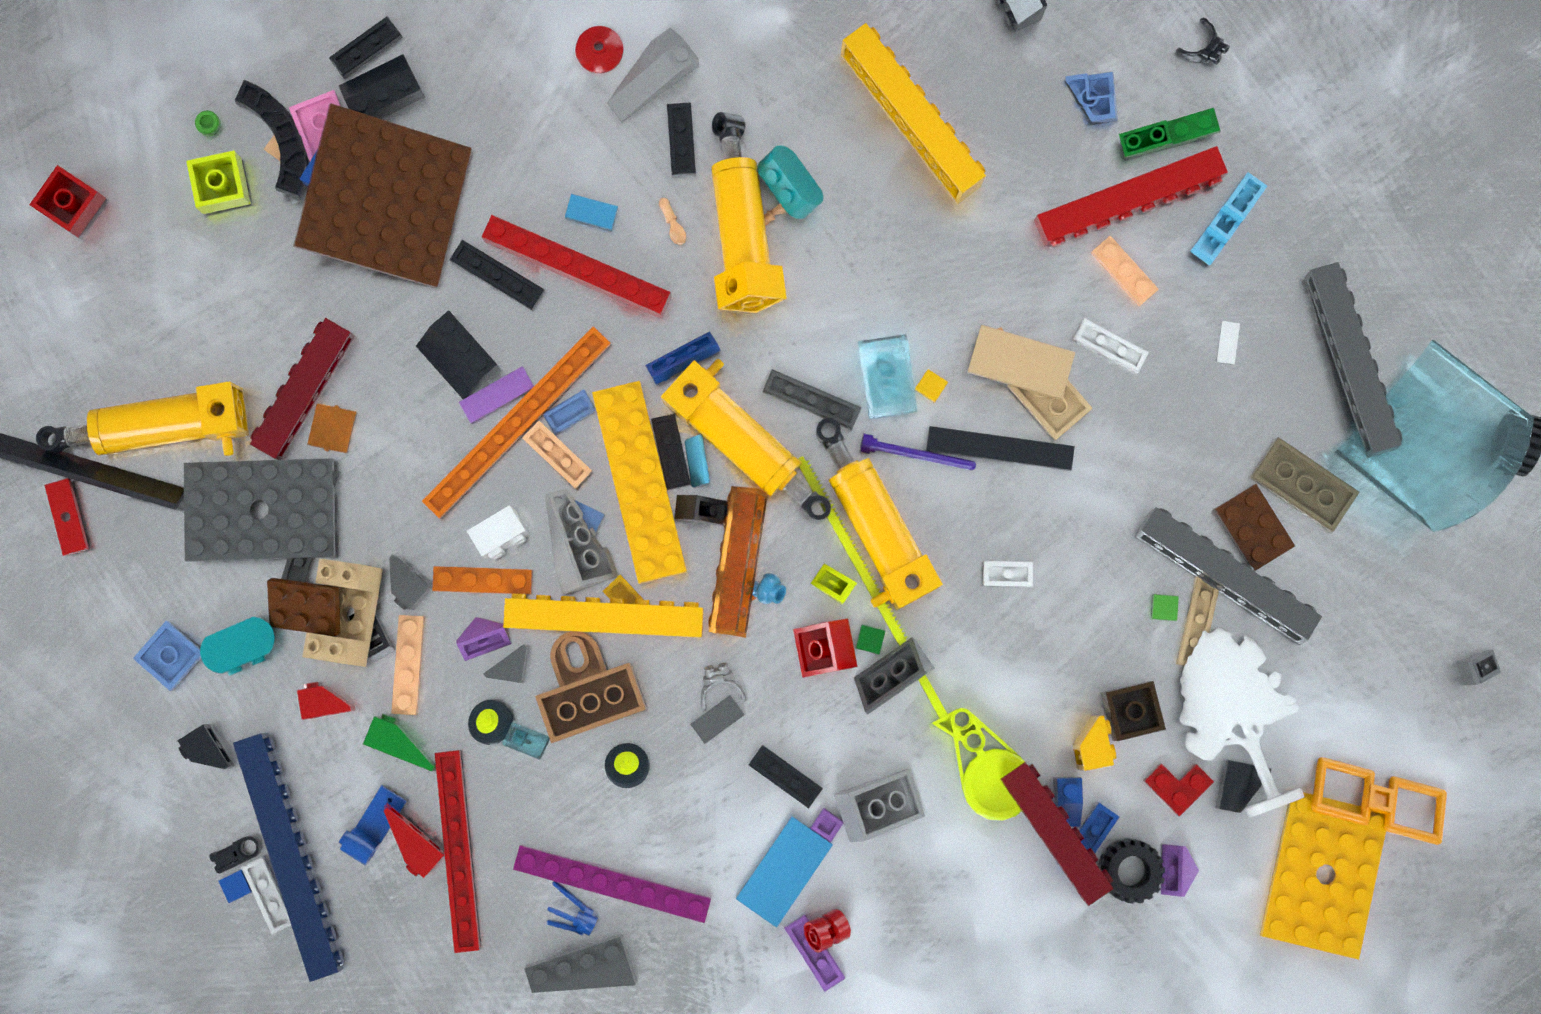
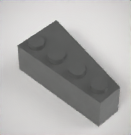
M622 934L528 964L524 968L532 993L634 986L637 983Z

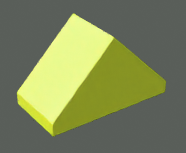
M824 563L810 584L842 605L857 583Z

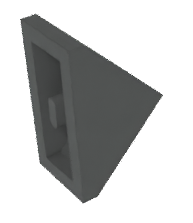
M523 644L483 673L486 678L524 683L529 652L527 645Z
M1493 649L1456 662L1465 685H1478L1501 673Z

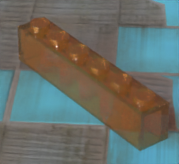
M731 486L730 493L728 494L727 516L723 523L724 536L720 544L721 555L716 569L717 581L712 594V613L708 620L709 632L746 638L768 494L763 490Z

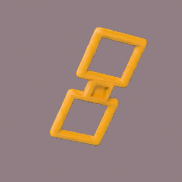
M1325 757L1318 758L1311 803L1313 812L1360 825H1368L1372 811L1385 815L1384 830L1387 832L1435 845L1442 843L1447 792L1444 789L1396 776L1390 777L1388 788L1374 785L1375 773L1373 770ZM1326 768L1364 778L1360 814L1322 804ZM1398 787L1436 797L1433 833L1394 823Z

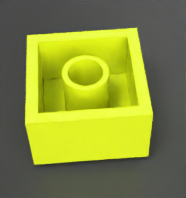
M234 150L186 161L195 207L202 214L251 204L242 159Z

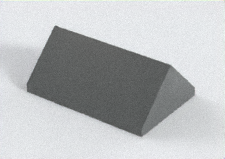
M913 637L854 677L864 711L867 714L876 710L935 669Z

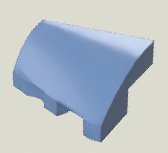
M1113 72L1065 76L1067 84L1092 122L1118 121Z

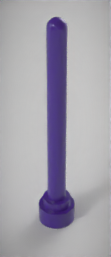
M863 433L861 453L870 454V452L880 451L967 470H974L976 468V463L971 460L880 442L870 434Z

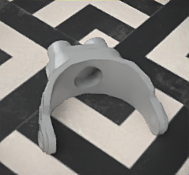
M727 663L719 664L718 668L713 666L704 668V686L701 692V709L703 711H706L707 707L705 704L706 693L718 684L727 683L735 686L741 694L743 703L747 700L742 686L734 678Z

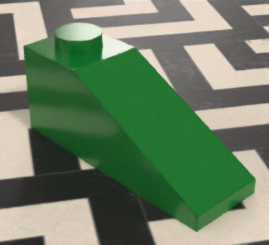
M383 713L381 717H373L363 745L426 770L436 771V764L402 725L395 723L396 718Z

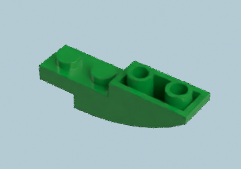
M1213 107L1174 120H1164L1119 134L1125 158L1193 143L1197 139L1220 133L1221 130Z

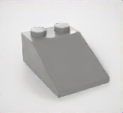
M909 769L834 795L850 842L869 840L925 816Z

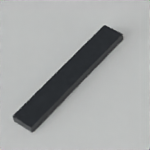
M929 426L926 451L1067 471L1072 470L1075 446L933 426Z

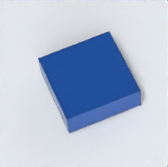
M242 869L218 881L228 903L252 892Z

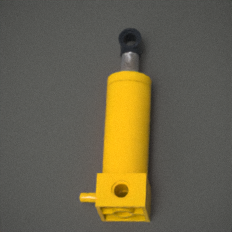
M718 112L712 120V131L714 135L719 136V140L722 143L724 160L715 163L711 168L724 272L714 276L717 305L719 310L758 313L787 299L783 268L779 265L770 264L757 162L754 159L741 156L739 141L745 132V120L740 115Z
M716 359L706 370L694 360L661 395L663 404L687 426L691 424L770 497L774 496L779 490H785L801 504L800 507L812 521L822 522L826 520L831 511L829 500L824 496H820L816 491L812 492L808 489L809 487L796 477L798 474L796 471L802 462L721 390L720 383L714 376L724 366V363L720 359ZM689 390L697 391L694 397L685 396ZM822 503L826 511L822 515L814 514L811 509L813 504Z
M229 381L196 387L197 393L92 409L87 414V425L71 428L66 426L57 428L45 426L37 432L36 442L40 448L52 453L62 452L64 449L70 448L71 445L89 442L97 455L209 438L214 441L222 440L224 455L230 456L234 454L232 439L249 436L243 388ZM52 434H55V443L53 445H49V437Z
M832 418L822 419L817 425L816 437L823 444L825 450L828 449L839 469L837 474L828 481L882 578L880 582L884 592L870 600L871 604L876 608L890 601L897 611L938 589L943 584L927 554L922 555L876 469L873 468L874 466L870 458L860 462L858 460L853 461L854 459L851 458L852 456L844 444L845 438L841 433L840 424ZM825 426H831L835 430V435L830 438L825 437L821 430ZM907 577L914 578L917 582V587L914 589L908 588L905 579Z

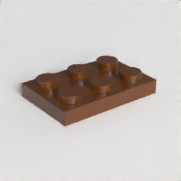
M1257 484L1252 485L1213 509L1245 562L1251 565L1255 571L1295 547V544Z
M278 578L267 580L269 625L271 627L334 637L341 633L339 587Z

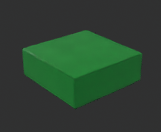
M861 625L855 649L880 655L886 631Z

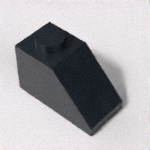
M677 495L674 519L693 523L730 526L732 502L700 495Z
M203 724L177 740L180 744L178 749L181 755L186 760L189 759L190 762L221 769H231L235 766L210 724Z

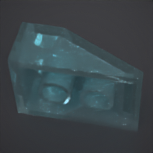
M906 334L858 341L869 419L917 412L909 343Z

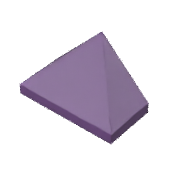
M475 617L456 640V644L464 660L467 661L511 644L505 628H503V624Z
M1162 844V867H1165V873H1163L1162 878L1165 880L1164 884L1161 883V894L1185 897L1199 869L1186 846Z

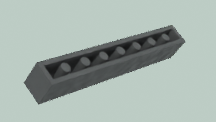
M1339 262L1311 269L1305 278L1366 456L1370 458L1395 451L1402 445V433L1395 426L1393 420L1395 417L1394 410L1387 403L1385 397L1387 394L1386 387L1379 380L1377 374L1379 371L1378 364L1371 357L1369 351L1371 349L1370 341L1367 336H1364L1361 328L1363 327L1362 318L1359 313L1356 314L1354 295L1352 291L1348 290L1346 285V272L1340 267Z
M1155 507L1148 514L1135 537L1194 576L1201 578L1202 581L1216 588L1220 593L1299 645L1309 640L1322 618L1313 606L1301 603L1292 592L1282 590L1275 585L1272 579L1260 576L1254 572L1255 570L1251 565L1241 563L1234 558L1231 552L1219 549L1213 545L1211 539L1203 535L1200 536L1192 531V527L1187 523L1178 522L1172 518L1171 513L1167 510Z

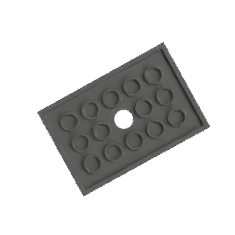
M334 459L184 463L185 561L336 557ZM262 500L268 505V514L263 519H255L251 516L250 507L253 502Z

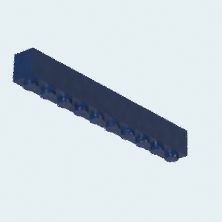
M260 733L234 742L233 746L309 982L338 973L343 970V954L340 950L337 951L334 942L337 940L333 926L329 927L326 918L329 916L328 908L325 902H321L319 893H321L320 883L317 878L314 879L311 871L314 868L310 855H306L304 845H306L305 837L302 831H298L296 825L298 815L295 808L290 806L288 800L290 798V791L287 784H283L280 775L283 774V769L280 761L275 760L273 754L275 750L274 741L271 736L268 737L267 733Z

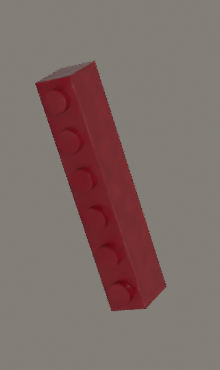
M327 318L316 325L313 332L315 336L310 343L307 342L303 347L300 361L291 367L288 376H290L285 385L282 384L276 393V401L273 406H268L263 414L264 421L261 426H257L251 434L250 439L252 441L250 445L276 460H282L355 337L350 331Z
M1024 762L1000 780L1087 906H1090L1113 890V887L1110 885L1113 879L1106 869L1102 871L1095 863L1099 859L1091 848L1086 850L1081 843L1084 837L1076 826L1074 828L1070 827L1066 821L1070 817L1062 806L1057 808L1052 799L1055 795L1047 784L1045 786L1041 785L1037 779L1041 775L1033 764L1028 766Z

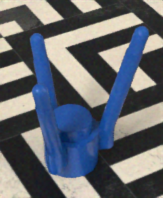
M553 881L552 885L584 913L579 911L577 916L574 917L558 909L548 907L547 910L569 920L573 924L568 925L547 920L546 924L573 931L580 935L584 933L589 936L598 917L593 915L594 910L586 907L558 882Z

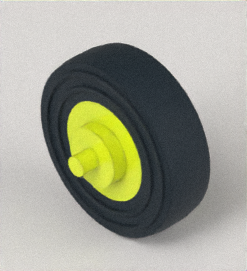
M496 700L480 702L470 713L468 719L469 732L476 741L485 745H495L502 742L512 728L510 710L503 703Z
M619 744L612 748L606 756V775L618 787L632 788L638 786L646 779L649 773L650 764L648 756L636 744Z

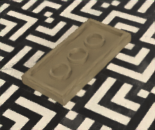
M1279 437L1275 439L1250 477L1330 533L1334 532L1360 493Z

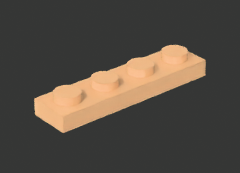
M399 615L391 714L418 715L424 616Z

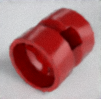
M834 909L823 914L821 918L817 917L804 924L805 938L809 946L817 953L832 947L833 944H839L851 936L849 922L838 909Z

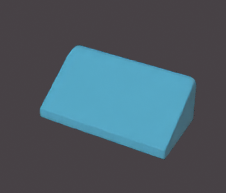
M697 435L685 440L690 481L693 488L710 484L703 436Z

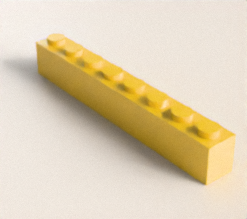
M511 594V598H505L503 628L702 637L704 608L699 607L698 602H684V607L674 606V601H659V605H649V600L636 599L634 604H625V599L610 598V603H600V598L585 597V602L575 601L576 597L561 596V601L551 600V595H536V600L526 599V594Z

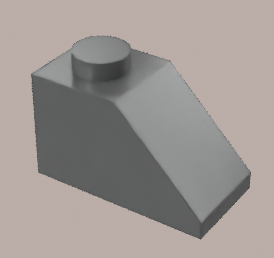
M392 554L389 558L391 593L396 597L394 602L403 610L407 607L414 610L432 590V587L401 559Z

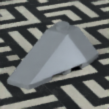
M564 489L545 494L555 571L563 594L583 590L618 577L609 551L606 547L602 548L595 538L597 533L593 527L588 529L587 524L582 518L583 512L568 490Z

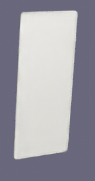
M1222 321L1217 362L1235 364L1240 323Z

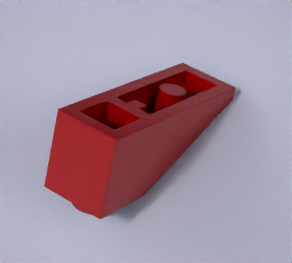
M387 803L384 806V813L404 862L407 864L405 866L406 869L414 876L419 874L425 878L444 856V850Z

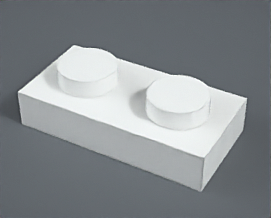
M983 561V586L1033 587V562Z

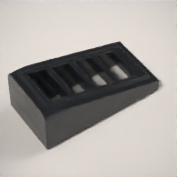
M376 613L373 623L375 628L372 629L371 638L378 634L380 637L370 642L368 658L373 662L395 651ZM354 614L348 616L350 620L353 619Z

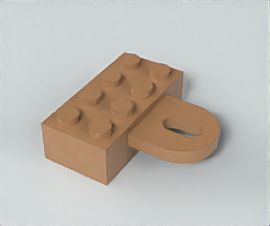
M567 632L554 642L551 648L550 659L559 688L535 696L551 743L647 710L631 663L607 670L597 642L590 635L583 632ZM570 642H576L580 646L584 658V664L580 668H574L568 658L566 647Z

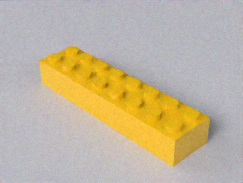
M867 23L863 24L843 39L841 56L957 204L961 203L982 186L986 177L984 174L986 172L985 168L978 160L974 161L969 155L971 152L968 146L963 141H958L951 124L948 122L944 123L940 118L941 113L936 105L933 103L929 104L925 99L926 94L919 84L914 85L907 68L904 65L900 66L896 62V56L889 46L885 47L881 43V37L874 27L870 28Z
M640 381L592 392L638 583L641 585L686 574L687 569Z

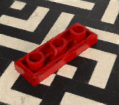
M67 478L44 485L62 555L68 556L89 550L71 479ZM69 513L70 519L66 521L65 516Z

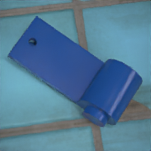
M382 785L357 826L351 832L347 830L339 840V844L342 845L340 850L366 866L390 830V825L384 813V806L388 803L400 813L407 801Z

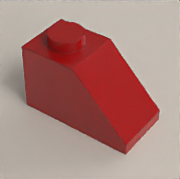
M318 682L303 684L304 689L297 690L302 720L355 711L353 704L329 687L319 686Z

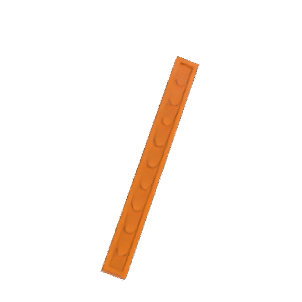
M593 326L422 502L441 519L599 358L611 343Z

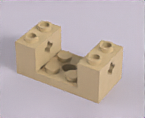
M319 558L315 583L339 587L341 633L336 637L306 633L302 657L366 667L383 569ZM350 608H353L355 614L353 619L349 621L347 612Z

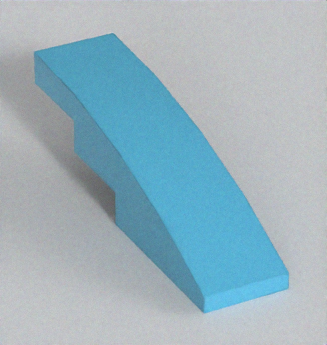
M1247 172L1190 252L1208 265H1211L1267 188V185Z

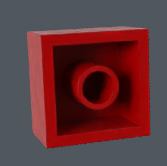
M57 165L29 205L79 238L106 198Z

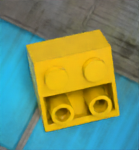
M1104 715L1091 716L1072 744L1078 770L1087 771L1114 765L1113 759L1117 758L1116 750L1113 744L1110 745L1108 735L1111 734V726L1109 720H1105Z

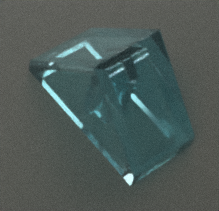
M513 721L502 745L540 760L550 739L549 736L520 722Z

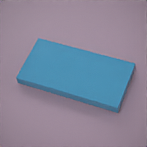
M792 816L744 885L736 900L777 928L833 844Z

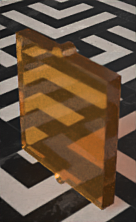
M317 403L307 445L323 448L326 452L333 450L348 453L357 412L341 409L338 405L332 407Z

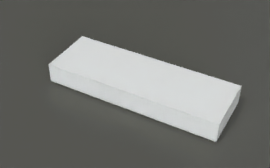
M1085 318L1072 340L1135 374L1139 373L1149 354L1143 348Z
M262 856L242 866L241 869L271 934L273 935L291 926L276 877L266 856Z

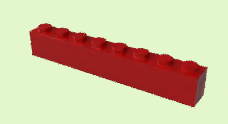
M1215 146L1038 214L1034 222L1044 246L1052 245V247H1057L1064 244L1066 238L1072 236L1075 239L1083 237L1092 228L1096 227L1097 230L1104 229L1111 225V221L1118 218L1120 222L1133 217L1134 212L1141 210L1142 213L1156 208L1155 204L1164 201V204H1169L1176 201L1178 195L1183 193L1189 196L1201 190L1200 187L1208 184L1209 187L1218 185L1223 182L1222 178L1225 177L1228 171L1218 147Z
M491 215L481 236L484 242L660 319L663 318L672 298L670 291L494 215Z

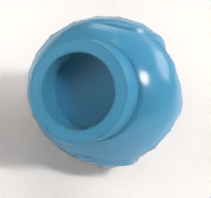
M772 573L764 574V578L760 583L757 581L747 583L745 591L750 601H754L757 598L762 604H770L772 602L779 604L786 594V587L781 584L779 577Z

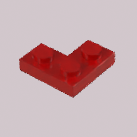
M1160 763L1143 780L1179 817L1214 783L1197 764H1194L1178 780Z

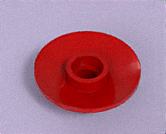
M594 26L585 30L579 36L575 47L576 57L581 66L597 74L607 73L616 68L623 57L624 50L620 36L614 30L605 26ZM596 44L603 45V49L599 51L595 50L594 47Z

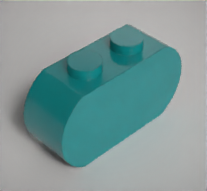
M781 145L775 146L758 163V174L784 210L792 217L804 219L823 202L824 196L821 188L791 149Z
M251 617L204 638L200 647L202 662L209 670L219 674L227 672L229 676L242 671L241 666L249 662H251L252 666L266 660L265 655L269 654L273 649L275 642L273 629L265 620Z

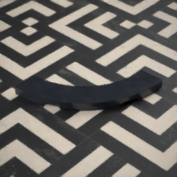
M243 80L235 98V103L260 117L272 131L279 146L280 171L275 189L276 191L299 198L304 185L300 177L306 169V155L302 137L299 135L295 122L287 109L272 97L269 92L256 84Z

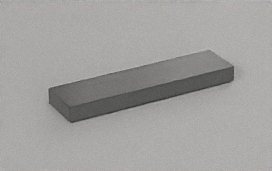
M773 369L762 391L767 395L823 419L832 418L840 426L851 431L862 408Z

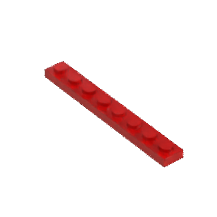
M461 750L438 752L434 754L454 953L480 950Z

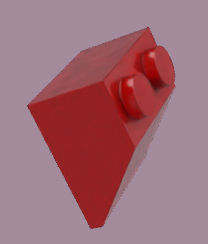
M848 618L793 629L802 678L858 667Z

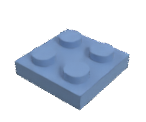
M165 621L133 659L169 691H173L201 659L200 648L173 624Z

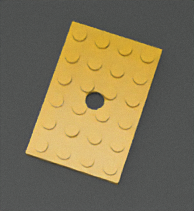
M1303 792L1304 798L1291 802L1287 806L1260 936L1359 960L1386 835L1384 830L1385 815L1371 811L1369 824L1360 825L1319 814L1311 809L1313 795ZM1325 797L1322 799V804L1360 814L1361 806ZM1323 865H1330L1335 872V877L1329 884L1320 883L1316 876L1318 868Z

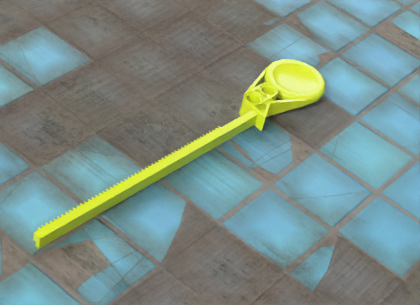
M803 456L798 458L802 462L799 469L812 492L816 491L820 496L828 499L830 496H825L827 492H823L825 488H821L823 484H819L821 480H816L818 476L814 477L816 472L812 473L814 468L810 469L812 464L808 465L810 461H806ZM819 503L823 512H825V506L822 503ZM831 504L830 515L827 519L871 598H874L883 592H879L881 589L877 588L879 584H874L876 580H872L874 576H870L872 573L868 572L870 568H865L867 564H863L865 560H861L863 557L859 556L861 552H857L858 548H854L856 544H852L854 540H850L852 537L848 536L850 532H845L847 528H843L845 524H841L843 520H839L841 516H836L838 512H834L836 508H832L834 504ZM885 602L877 608L898 646L906 641L908 636L904 637L906 632H901L903 628H899L901 624L897 625L899 620L895 621L897 616H892L894 612H890L892 608L888 609L890 604ZM925 675L920 678L918 682L939 719L931 724L953 738L961 786L966 802L975 813L988 820L1003 821L1016 817L1022 811L1000 779L1025 761L969 710L958 708L947 714L927 676ZM959 712H964L968 717V721L964 726H958L955 723V716ZM981 728L1007 750L990 749L983 751L986 740ZM971 734H976L980 738V743L976 748H971L967 744V738ZM958 741L961 742L966 750L975 752L977 755L969 762L964 774Z

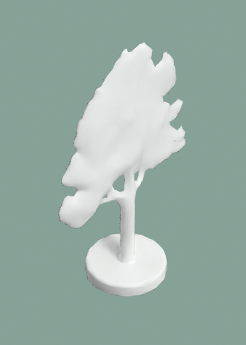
M1217 628L1212 633H1207L1205 630L1202 632V636L1192 655L1188 656L1187 663L1182 671L1183 676L1180 678L1182 686L1181 695L1186 701L1183 703V710L1179 720L1183 725L1195 727L1198 731L1196 734L1187 733L1185 745L1188 751L1205 760L1215 759L1216 755L1221 752L1225 745L1240 744L1249 752L1267 799L1247 806L1245 810L1248 817L1304 798L1301 788L1282 794L1278 793L1259 744V738L1263 734L1264 725H1270L1288 715H1294L1299 710V707L1295 704L1296 699L1289 694L1283 696L1274 690L1280 686L1281 674L1274 671L1270 676H1267L1265 673L1258 671L1257 668L1266 661V656L1255 640L1245 635L1244 641L1241 645H1238L1233 640L1232 634L1223 628ZM1237 724L1241 725L1246 738L1243 739L1236 736L1232 732V727ZM1253 725L1257 726V732H1254Z

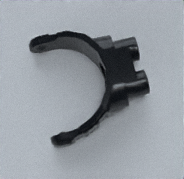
M1203 17L1200 19L1201 24L1208 27L1213 34L1210 44L1196 52H1189L1182 48H1177L1176 52L1192 62L1204 61L1217 65L1221 61V54H1226L1230 46L1224 43L1223 38L1218 36L1213 24Z

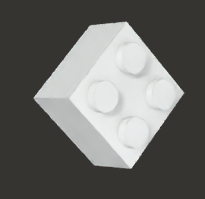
M510 505L467 530L481 556L488 560L493 559V561L505 555V549L514 546L516 548L527 541L526 537L530 535L518 513Z

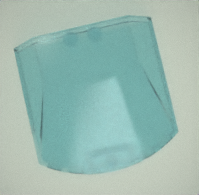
M1432 340L1415 363L1385 396L1388 405H1391L1394 410L1395 417L1393 420L1395 426L1402 433V445L1395 451L1367 458L1358 429H1356L1334 452L1335 456L1432 532H1436L1470 519L1485 509L1505 490L1519 470L1528 450L1534 417L1435 340Z

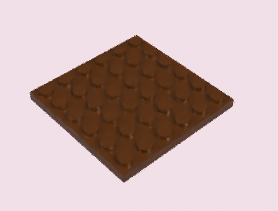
M330 103L293 247L437 288L472 148Z

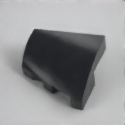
M1226 760L1222 784L1219 785L1215 808L1241 813L1262 785L1255 765Z

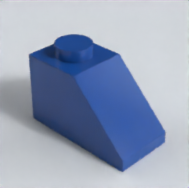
M1053 777L1054 804L1057 808L1059 806L1064 808L1070 817L1066 820L1070 827H1081L1083 809L1082 778Z

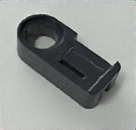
M246 836L216 852V854L215 852L211 853L209 858L216 865L214 867L216 873L220 874L258 856L262 850V843L255 836ZM251 840L255 843L256 850L253 854H246L244 852L243 844L245 841Z

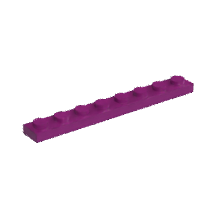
M524 845L519 846L513 870L702 923H705L711 902L710 897Z

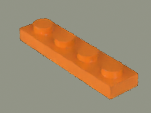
M433 566L432 591L532 595L533 570Z

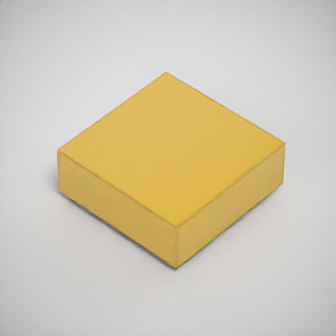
M928 369L914 390L935 403L948 382Z

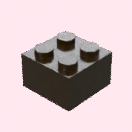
M1146 681L1101 692L1106 716L1111 726L1113 741H1122L1166 730L1154 681Z

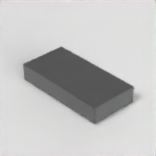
M729 695L690 725L703 743L706 744L745 714L731 695Z

